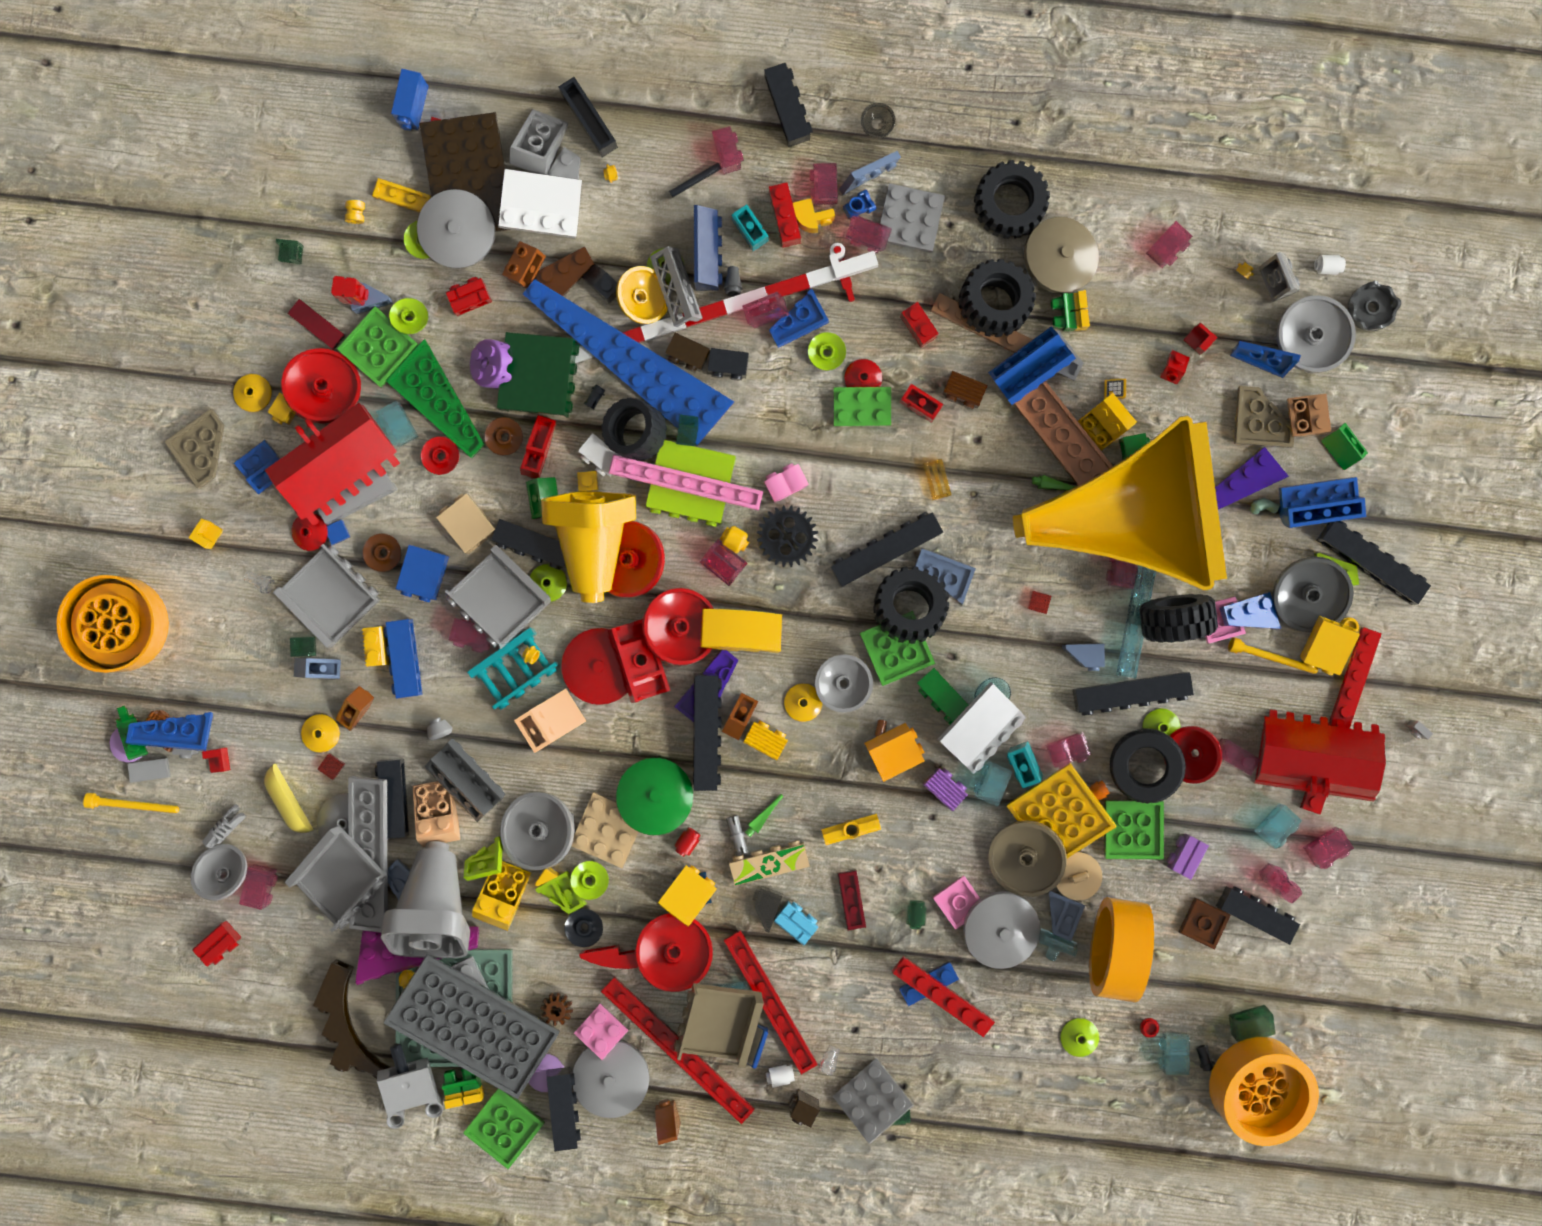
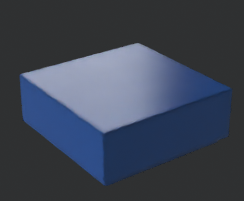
M343 520L327 526V536L331 545L351 538Z

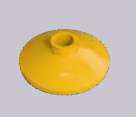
M248 374L236 382L233 396L236 404L241 409L248 412H258L269 404L272 397V389L264 377L257 374ZM249 389H253V393L251 395H248Z
M802 683L789 689L784 699V706L791 718L800 722H806L814 719L820 713L822 702L814 686ZM802 699L807 700V705L804 707L800 705Z
M324 714L308 718L301 730V738L305 746L311 751L319 753L331 750L337 744L340 737L337 722L332 717ZM317 730L321 731L320 737L316 736Z

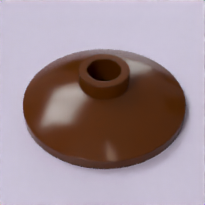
M506 417L497 418L485 430V443L497 455H511L520 448L523 441V432L516 421ZM504 434L508 435V439L506 441L502 440V436Z
M388 534L373 535L366 541L363 547L364 561L375 571H389L396 567L401 559L402 552L399 542ZM385 549L387 554L383 557L381 556V551Z

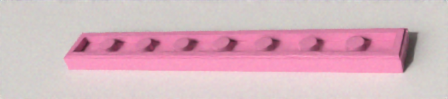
M613 455L609 474L758 511L763 491L617 455Z

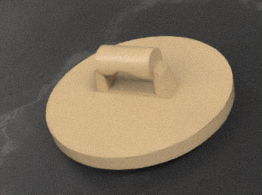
M1077 852L1067 858L1064 875L1056 887L1062 895L1071 900L1080 901L1088 899L1101 886V867L1092 856Z

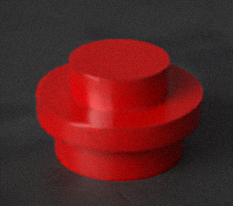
M1145 1018L1140 1023V1032L1145 1037H1155L1159 1032V1024L1153 1018Z

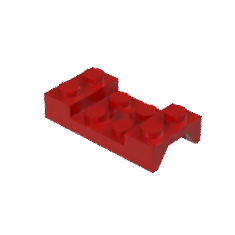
M643 619L608 630L612 646L616 648L627 682L625 686L631 703L671 691L661 660L651 652L644 640L642 631ZM637 655L644 657L645 661L642 666L636 663Z

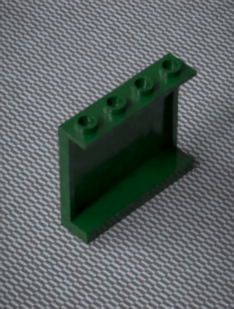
M506 332L504 343L510 346L507 352L512 358V363L507 366V372L511 374L512 378L510 381L499 385L497 409L505 412L510 410L560 415L569 418V413H572L573 409L571 394H574L575 391L573 376L577 373L575 359L579 355V344H577V341L573 338Z

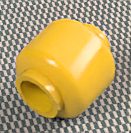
M736 526L727 527L720 537L722 541L721 546L733 554L739 553L740 550L744 552L749 544L747 541L748 534Z

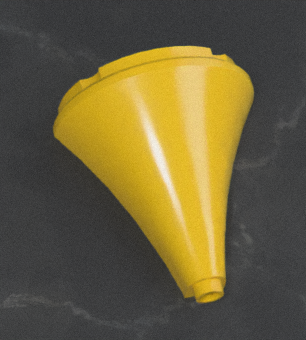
M1188 415L1180 416L1143 447L1097 477L1054 498L1023 509L1022 514L1013 515L1015 537H1025L1026 545L1062 548L1114 558L1169 575L1202 590L1212 589L1214 581L1227 579L1207 422L1193 423L1192 418Z

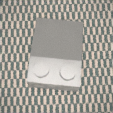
M533 109L510 147V164L536 174L547 175L568 127V122Z
M1278 252L1259 266L1272 302L1290 296L1300 290L1299 280L1294 276L1290 259H1287L1286 254Z

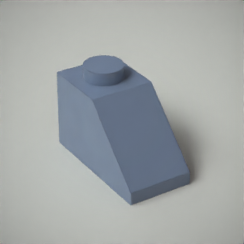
M360 282L368 289V300L365 301L363 306L354 305L353 303L350 305L352 311L360 314L372 310L375 306L380 308L391 305L393 300L384 293Z
M1104 644L1062 645V649L1081 667H1088V671H1099V667H1105Z
M294 658L293 677L340 679L341 660Z

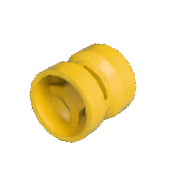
M358 200L345 201V208L347 209L345 222L363 224L365 203Z

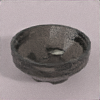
M873 103L864 109L861 115V126L869 137L881 139L888 136L894 129L896 118L893 110L888 105ZM875 119H879L882 121L883 127L875 129L872 126V122Z

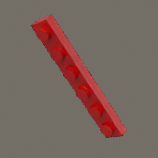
M905 956L893 968L892 973L983 1038L994 1025V1019Z

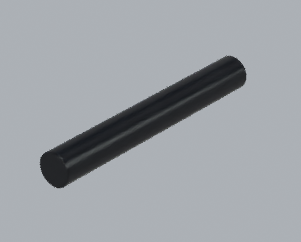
M717 162L670 190L671 197L679 195L721 170L720 164Z

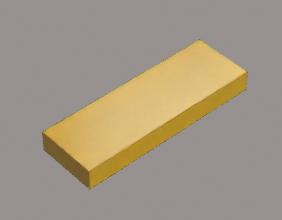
M378 178L372 197L420 213L423 206L431 198V195Z

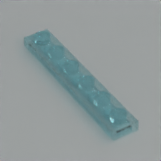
M1136 565L1116 675L1134 679L1137 676L1144 639L1139 609L1143 603L1151 600L1156 571L1140 565Z

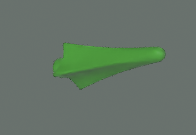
M1045 475L1032 478V484L1038 485L1037 489L1068 491L1075 488V486Z
M779 794L765 810L747 824L750 827L745 833L749 837L755 832L759 833L773 809L783 798L782 794Z

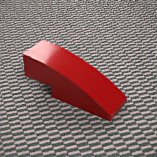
M537 416L520 467L521 475L535 479L540 478L550 448L556 420Z
M619 944L581 950L579 954L581 959L603 967L615 969L638 968L635 950L620 952Z

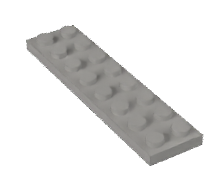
M351 776L348 778L349 836L387 876L382 880L383 885L378 890H373L371 899L365 904L362 903L359 906L361 910L355 916L349 918V929L382 932L384 913L388 911L387 779Z

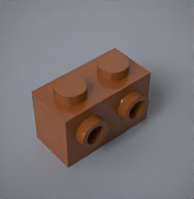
M519 241L502 275L510 282L527 289L533 282L546 256L537 248Z

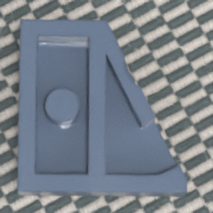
M1050 891L1049 899L1053 934L1072 941L1085 905Z

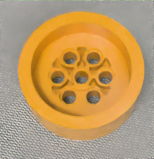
M99 575L81 581L67 593L59 607L56 626L62 648L75 663L91 671L109 673L136 670L152 661L166 641L169 622L167 610L162 599L149 585L130 577ZM106 600L109 603L107 609L104 608V602ZM123 607L127 609L125 616L122 615ZM90 613H92L94 616L91 622L89 620ZM109 619L112 622V626L110 628L107 627V621ZM127 626L130 628L129 635L125 634V628ZM93 632L97 634L95 641L92 639ZM112 638L115 641V645L113 648L110 646V640Z
M1106 897L1101 902L1093 927L1089 957L1090 987L1094 996L1134 1003L1138 1002L1143 996L1151 971L1154 950V919L1149 904Z
M1253 1037L1232 1045L1215 1063L1209 1080L1210 1098L1216 1111L1237 1136L1254 1145H1278L1294 1138L1310 1123L1318 1105V1084L1312 1071L1287 1045L1273 1038Z

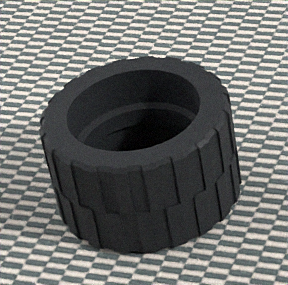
M632 397L620 399L612 404L606 411L607 413L603 417L601 425L602 438H604V442L609 449L625 458L640 461L649 459L657 454L664 444L667 430L666 421L660 411L642 400ZM643 414L645 429L642 436L634 444L626 446L623 433L627 422L635 415Z

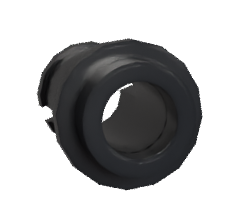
M598 385L592 387L593 390L583 403L593 410L602 395L605 396V390Z
M1208 1045L1197 1046L1196 1051L1201 1062L1200 1068L1203 1071L1213 1070L1215 1062L1211 1059Z

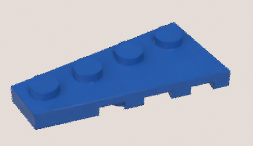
M207 712L201 715L193 714L180 718L172 717L166 718V720L130 723L125 743L206 751L213 713Z

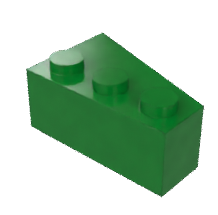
M935 668L917 682L920 688L918 692L925 699L928 697L932 701L931 706L937 712L941 711L945 715L944 720L949 725L969 706Z

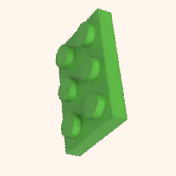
M833 387L834 426H891V387Z

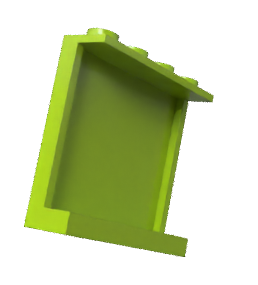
M664 440V444L657 454L655 465L730 483L736 456ZM651 484L646 508H649L651 513L661 514V511L667 512L669 517L679 519L680 516L687 517V521L698 523V520L706 521L705 525L717 527V524H722L726 503Z

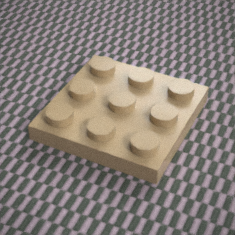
M593 792L574 834L571 846L623 868L638 832L623 820L618 811L616 801Z

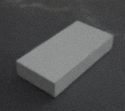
M168 758L128 764L130 783L170 777Z

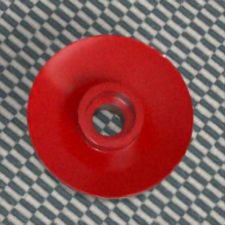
M856 360L846 369L844 376L846 387H880L882 384L881 369L871 360ZM861 374H866V375H867V379H866V380H862V379L860 378V375H861Z
M434 437L424 444L421 450V461L429 472L436 475H445L453 471L457 466L459 450L452 440L446 437ZM444 453L445 458L443 460H439L438 458L439 454Z
M315 513L314 515L319 520L316 525H312L307 518L301 520L298 516L293 522L291 529L295 544L306 551H314L321 548V545L326 542L328 535L327 525Z

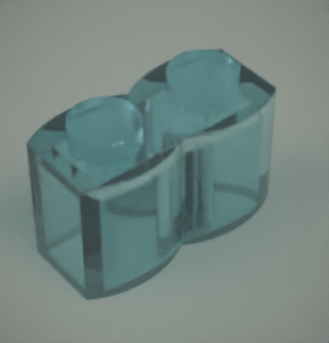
M1163 1032L1162 1038L1159 1039L1160 1049L1163 1050L1162 1057L1159 1058L1160 1069L1166 1075H1189V1035L1187 1033Z

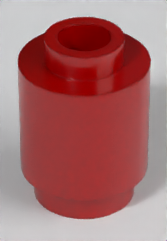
M690 827L683 830L674 844L676 847L675 851L683 857L685 855L690 856L699 843L701 835Z

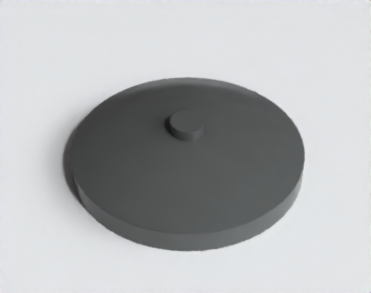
M1306 557L1291 563L1278 576L1273 589V603L1280 618L1290 627L1302 632H1312L1319 616L1339 623L1350 610L1354 596L1353 584L1347 572L1336 562L1324 557Z

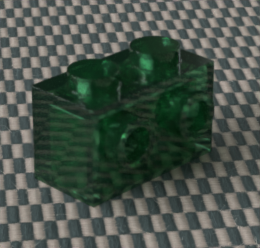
M1265 1004L1228 1015L1231 1035L1237 1042L1253 1037H1268L1276 1034L1274 1016Z

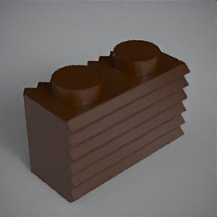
M952 371L942 395H945V399L948 401H960L965 408L973 410L980 406L988 385Z

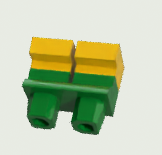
M1086 290L1070 294L1063 293L1060 297L1050 301L1051 310H1061L1062 315L1053 317V328H1063V331L1087 330L1090 327Z
M463 1068L461 1069L463 1075L461 1078H457L455 1069L445 1071L444 1083L442 1085L445 1095V1109L482 1101L485 1094L481 1079Z

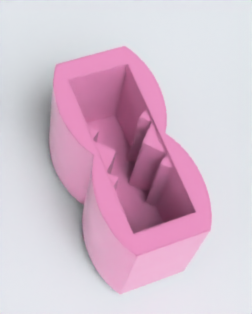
M791 463L783 468L784 471L777 474L774 472L766 476L767 480L764 481V484L774 503L809 485L799 464L794 466Z

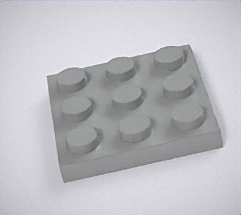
M889 183L877 241L932 253L945 195Z
M877 1058L833 1095V1098L869 1144L914 1106Z

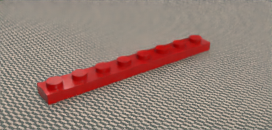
M739 930L725 938V944L751 989L762 993L763 1009L800 1074L802 1075L817 1066L816 1059L742 931Z

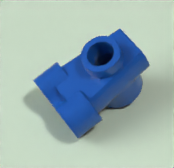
M865 189L857 193V197H853L850 202L845 204L843 210L848 219L865 212L867 214L876 210V205Z

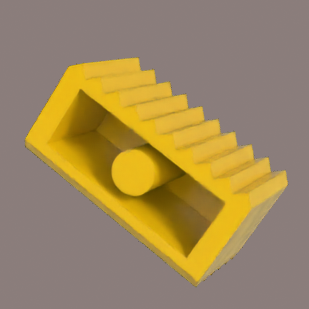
M384 627L363 628L365 665L367 667L389 665V657L386 651L387 638L384 635Z
M761 720L758 723L754 721L743 743L777 761L788 742V739L785 738L786 734L777 729L775 732L768 729L770 725Z

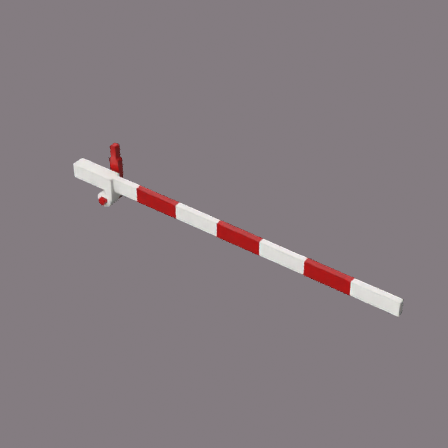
M834 243L830 248V266L700 307L703 319L697 322L687 321L679 327H674L672 319L669 317L622 333L641 343L834 280H840L843 290L846 291L848 301L853 302L855 298L850 276L877 268V258L875 252L872 251L845 260V247L841 243ZM684 313L677 315L678 320L685 317ZM581 345L579 346V355L576 356L575 363L594 358L595 356Z

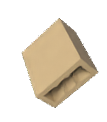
M466 493L465 495L460 494L454 499L455 503L450 507L445 506L439 511L440 515L436 518L464 553L470 554L494 534L496 527L473 498Z

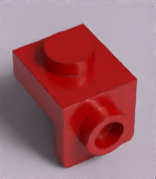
M1172 350L1160 378L1178 384L1186 372L1190 357Z

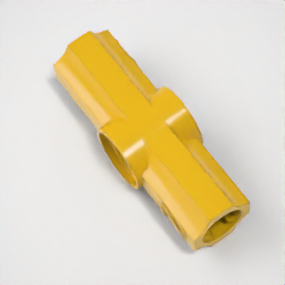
M877 813L858 819L847 820L844 823L823 828L821 831L825 845L881 830ZM851 824L855 825L856 832L848 834L846 827Z

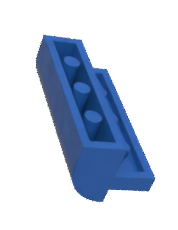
M1051 326L988 373L1011 405H1013L1029 392L1037 389L1044 381L1052 378L1062 368L1070 365L1076 358Z
M1357 477L1279 488V516L1283 525L1288 528L1366 517L1365 498L1359 496Z

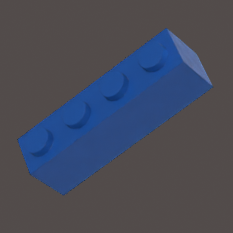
M413 619L386 622L384 635L385 638H388L389 644L386 647L387 656L391 659L389 673L390 676H393L394 682L391 685L392 694L395 695L396 699L423 695Z

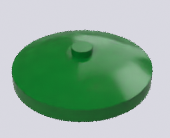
M662 758L644 759L633 764L621 777L616 791L617 808L626 824L635 831L646 835H663L678 828L688 817L693 804V788L687 774L675 763Z

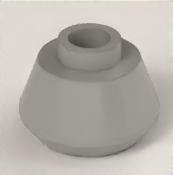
M441 718L430 721V726L427 727V738L431 741L437 740L452 733L453 728L446 720L441 721Z

